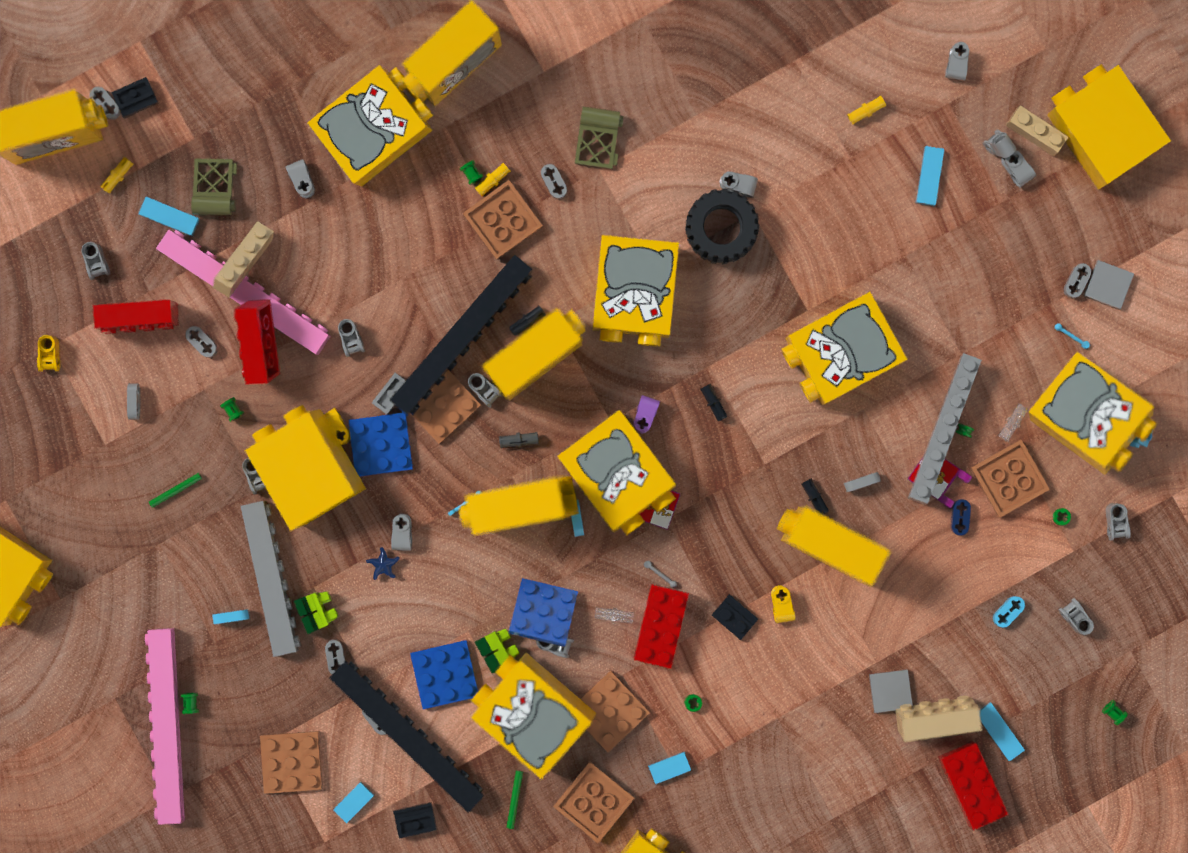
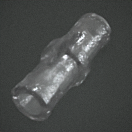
M1018 403L1012 415L1006 419L1007 423L998 437L1009 442L1016 428L1021 426L1020 422L1029 409Z
M596 607L595 619L612 621L611 623L617 621L633 624L634 612L620 611L617 608L612 610Z

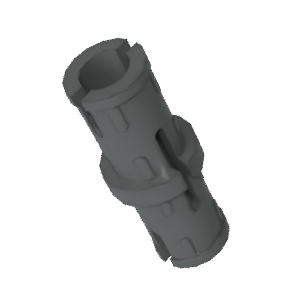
M518 432L516 435L499 436L500 448L514 446L522 448L523 445L539 444L538 432L526 434Z

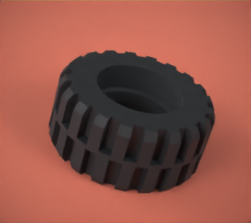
M728 189L711 190L710 193L701 195L689 210L685 228L687 241L692 246L693 251L696 254L698 253L703 260H709L714 264H728L729 262L738 261L750 251L756 242L759 231L758 213L755 212L754 205L748 202V198L742 197L738 194L739 192L734 190L731 192ZM718 209H726L737 216L740 222V232L734 241L728 244H717L707 237L704 223L711 212Z

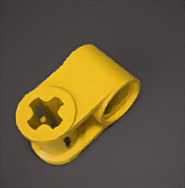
M43 335L38 340V371H59L61 364L59 340L55 336ZM47 339L52 341V346L49 349L45 347Z
M334 407L326 412L324 416L336 437L339 436V431L345 433L343 436L344 440L338 439L341 445H345L351 439L350 432L339 412Z
M782 585L775 586L771 591L775 623L794 621L795 612L789 590ZM779 590L785 593L782 599L776 596V594H779Z

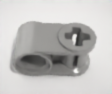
M958 42L950 49L945 74L946 78L965 81L969 57V47L966 43ZM958 48H961L960 51L963 52L961 56H958V52H955Z
M996 130L990 139L982 143L990 154L1002 158H1007L1016 151V146L1009 136L1000 130Z
M1015 151L1011 156L1001 159L1002 165L1018 187L1021 188L1036 177L1035 171L1019 151ZM1010 157L1015 158L1012 163L1009 162Z
M304 159L285 166L299 195L303 198H310L314 194L315 188ZM304 184L307 185V191H303Z
M726 172L720 179V186L722 189H728L731 192L733 190L737 191L741 196L753 198L758 178L735 172ZM728 177H730L731 181L734 182L731 183L730 186L727 185V181H724Z
M93 242L85 243L81 251L90 280H94L95 277L104 274L110 275V269L101 246ZM91 246L96 248V253L93 256L88 254V249Z
M349 319L342 320L338 325V330L346 357L359 351L365 352L363 341L355 322ZM345 323L352 324L353 329L350 333L343 331Z
M475 373L469 377L468 384L470 388L489 408L492 407L491 404L499 396H503L483 375ZM474 377L482 379L480 387L472 386L471 381ZM492 392H494V394H493L489 399H487V397H488Z
M247 458L244 460L242 468L252 493L256 495L258 491L266 487L264 483L256 485L262 482L256 469L254 471L249 470L247 465L250 459Z
M1119 503L1109 504L1106 508L1109 540L1120 537L1130 538L1131 532L1126 507ZM1115 507L1120 509V514L1117 517L1113 515Z
M399 514L393 519L392 550H412V522L407 514ZM401 518H403V521H407L403 528H401V524L397 523Z
M1075 598L1071 599V603L1063 609H1058L1062 617L1076 633L1088 635L1093 631L1094 624ZM1081 621L1087 623L1085 631H1081L1079 628Z
M567 637L563 651H561L563 646L551 643L547 646H542L538 640H536V643L541 650L569 658V649L571 643H574V639Z

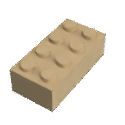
M959 696L954 700L944 698L934 703L923 701L919 705L913 706L911 704H903L895 710L897 728L904 742L982 731L979 707L969 696Z

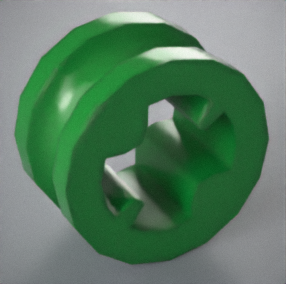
M958 423L959 429L955 433L972 438L971 432H974L975 429Z
M1060 508L1053 513V521L1057 525H1066L1071 520V514L1067 509ZM1058 512L1061 514L1066 513L1067 517L1065 518L1067 519L1065 522L1057 520V517H1059L1057 516Z
M690 694L685 698L684 704L689 711L697 712L702 707V700L698 695ZM697 698L698 706H694L693 709L690 708L691 704L688 701Z

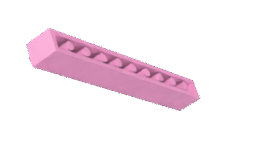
M168 230L156 249L213 286L215 276L226 262L223 261L220 264L215 260L217 256L209 251L206 253L199 250L201 246L192 240L188 243L184 240L185 235L175 230L173 233ZM246 276L230 298L240 305L248 300L270 299L274 327L316 355H319L331 337L326 334L328 330L320 324L317 327L311 324L312 319L304 314L302 316L295 313L297 309L288 303L285 306L279 303V297L273 293L267 295L263 292L264 287L256 282L252 285L247 281L249 278Z
M174 628L147 630L148 634H145V644L148 645L149 653L146 654V663L150 669V672L147 673V683L150 684L151 692H148V702L152 706V711L149 712V721L153 725V730L150 731V740L154 743L151 759L155 762V769L152 770V779L156 781L153 798L157 800L154 817L155 820L158 819V825L175 824L185 821Z

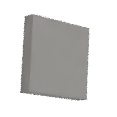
M1097 260L1084 297L1120 310L1134 273Z
M907 669L869 674L874 713L895 711L903 704H911L913 706Z

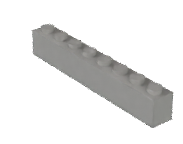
M965 353L961 355L908 499L924 505L928 504L981 359Z
M266 501L242 505L243 520L273 657L297 652L301 644L299 636H296L294 628L297 627L295 617H291L290 613L292 602L290 598H287L286 590H288L287 580L283 579L282 576L284 565L282 560L278 558V553H280L279 543L274 540L273 534H276V529L269 515H272L271 506Z

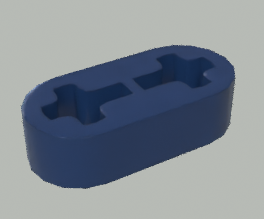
M964 499L956 500L952 506L950 527L951 531L959 536L965 535L970 525L971 505ZM961 502L963 506H966V510L962 511V516H960V510L957 509ZM959 518H962L961 524L964 525L965 528L961 529V532L959 533L958 529L955 528V525H958Z

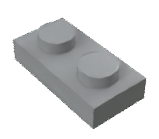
M394 373L372 401V404L388 415L394 407L390 402V398L403 385L405 380Z

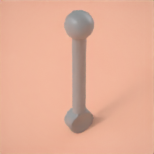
M650 561L644 563L645 568H650L670 584L671 588L677 587L676 581L666 577L653 567Z

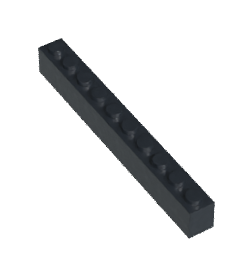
M514 255L390 398V402L407 417L410 414L414 415L420 408L418 404L423 399L426 401L433 393L431 389L435 385L439 386L446 378L443 375L448 370L451 372L458 364L456 360L460 355L464 357L470 350L468 346L473 341L476 343L483 335L481 331L485 326L489 328L495 321L493 317L497 312L501 314L508 306L506 302L510 297L514 299L520 292L518 288L522 283L526 285L532 278V268Z
M345 661L329 679L469 813L484 797L482 793L484 789L477 782L472 784L468 780L470 776L463 769L459 771L454 766L456 762L449 755L444 757L440 753L441 747L435 742L431 744L426 739L428 735L421 728L417 730L412 725L415 722L407 715L403 717L399 713L401 709L393 701L389 703L385 699L387 695L380 688L375 690L371 686L373 682L366 675L362 677L357 672L359 668L352 661L349 663Z

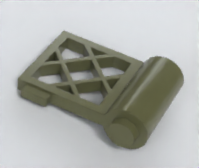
M582 107L575 156L576 164L610 169L613 168V165L617 166L618 154H615L618 127L623 125L624 116H620L619 111ZM583 130L592 131L596 138L586 144L582 138ZM605 133L613 134L612 143L605 147L599 137ZM598 139L604 149L595 155L589 148V145ZM612 145L610 153L607 148ZM587 147L593 157L588 161L579 160L580 152ZM605 150L610 155L609 164H603L597 158ZM595 158L598 163L590 161Z
M195 159L193 196L191 201L193 215H232V212L236 211V201L232 200L233 175H237V163H234L233 159ZM199 164H208L211 169L203 176L199 172ZM221 164H229V169L223 176L216 170ZM215 171L220 179L212 185L206 178ZM205 180L210 188L206 192H198V185ZM224 181L228 185V192H219L216 187Z

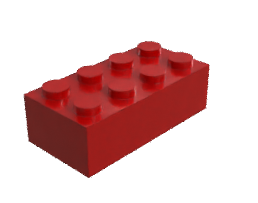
M170 299L93 305L94 328L100 330V333L117 334V330L124 331V333H134L136 329L149 332L155 331L156 327L162 330H173L174 326H179L178 303Z
M248 300L235 308L234 320L237 322L238 328L236 337L240 343L239 357L243 364L242 377L245 379V385L268 384L280 375L271 300Z
M655 584L650 585L633 660L669 669L672 668L689 596L688 592Z
M971 741L938 756L968 826L973 831L1009 815L975 742Z

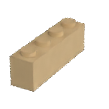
M257 221L215 276L213 288L230 298L272 242L274 231Z

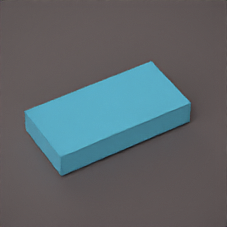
M684 752L648 765L655 784L691 771Z
M360 782L333 811L348 823L374 794Z

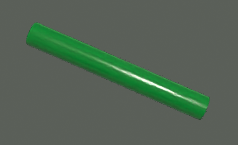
M198 472L150 500V506L154 508L202 480L200 473Z
M520 770L515 772L506 826L508 829H514L523 777V771Z

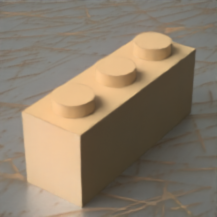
M1021 105L1015 110L1006 124L1007 127L1052 156H1055L1068 139V136Z

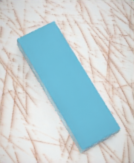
M924 147L916 203L936 205L944 149Z
M145 197L139 211V215L190 236H193L200 220L195 216L148 197Z
M991 702L979 710L982 725L1008 761H1011L1025 751Z

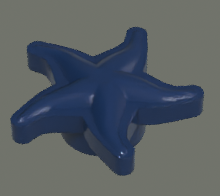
M383 547L380 548L381 553L378 558L366 560V563H371L375 567L374 580H377L378 576L382 573L391 578L396 577L392 572L391 566L400 558L398 556L396 558H388Z

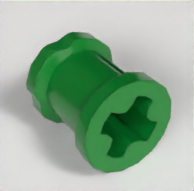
M474 160L466 163L459 169L467 177L469 185L478 182L484 177L475 167Z
M235 397L228 399L220 405L221 409L224 408L229 416V422H233L245 414L236 404Z
M198 693L181 694V698H183L182 714L199 713L196 699Z
M1111 700L1102 709V713L1107 714L1116 726L1123 722L1128 715L1126 711H1122L1116 705L1114 700Z

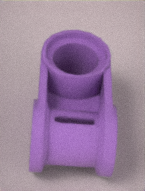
M644 395L641 396L633 425L636 432L643 434L649 431L660 403L659 400ZM643 419L648 426L640 429V425L637 422H641Z

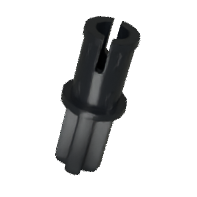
M538 305L526 315L523 314V317L512 324L509 329L516 336L529 326L532 327V324L546 314Z
M711 384L701 388L700 390L708 403L707 407L710 406L716 420L719 422L727 418V414L720 403L721 399H718Z
M812 478L803 482L801 485L809 497L808 501L812 502L817 513L821 515L828 513L829 510L821 497L822 493H819Z

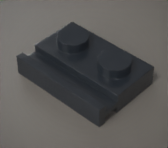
M147 77L112 92L124 119L159 103Z
M730 594L711 614L739 640L759 620Z
M432 802L393 811L399 839L437 830Z

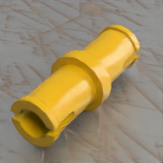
M879 96L867 104H861L862 107L848 113L847 117L851 124L854 125V123L865 117L869 118L872 116V113L886 107V103L882 96Z
M123 157L116 168L111 169V174L100 187L110 194L119 181H123V176L134 164L126 157Z
M502 163L491 174L488 173L487 177L475 189L483 197L491 188L497 187L499 185L498 182L511 171Z

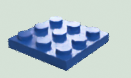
M404 413L348 420L354 468L359 477L413 470L407 418Z
M522 578L509 634L565 647L578 591Z
M467 640L410 653L422 709L471 699L478 693Z

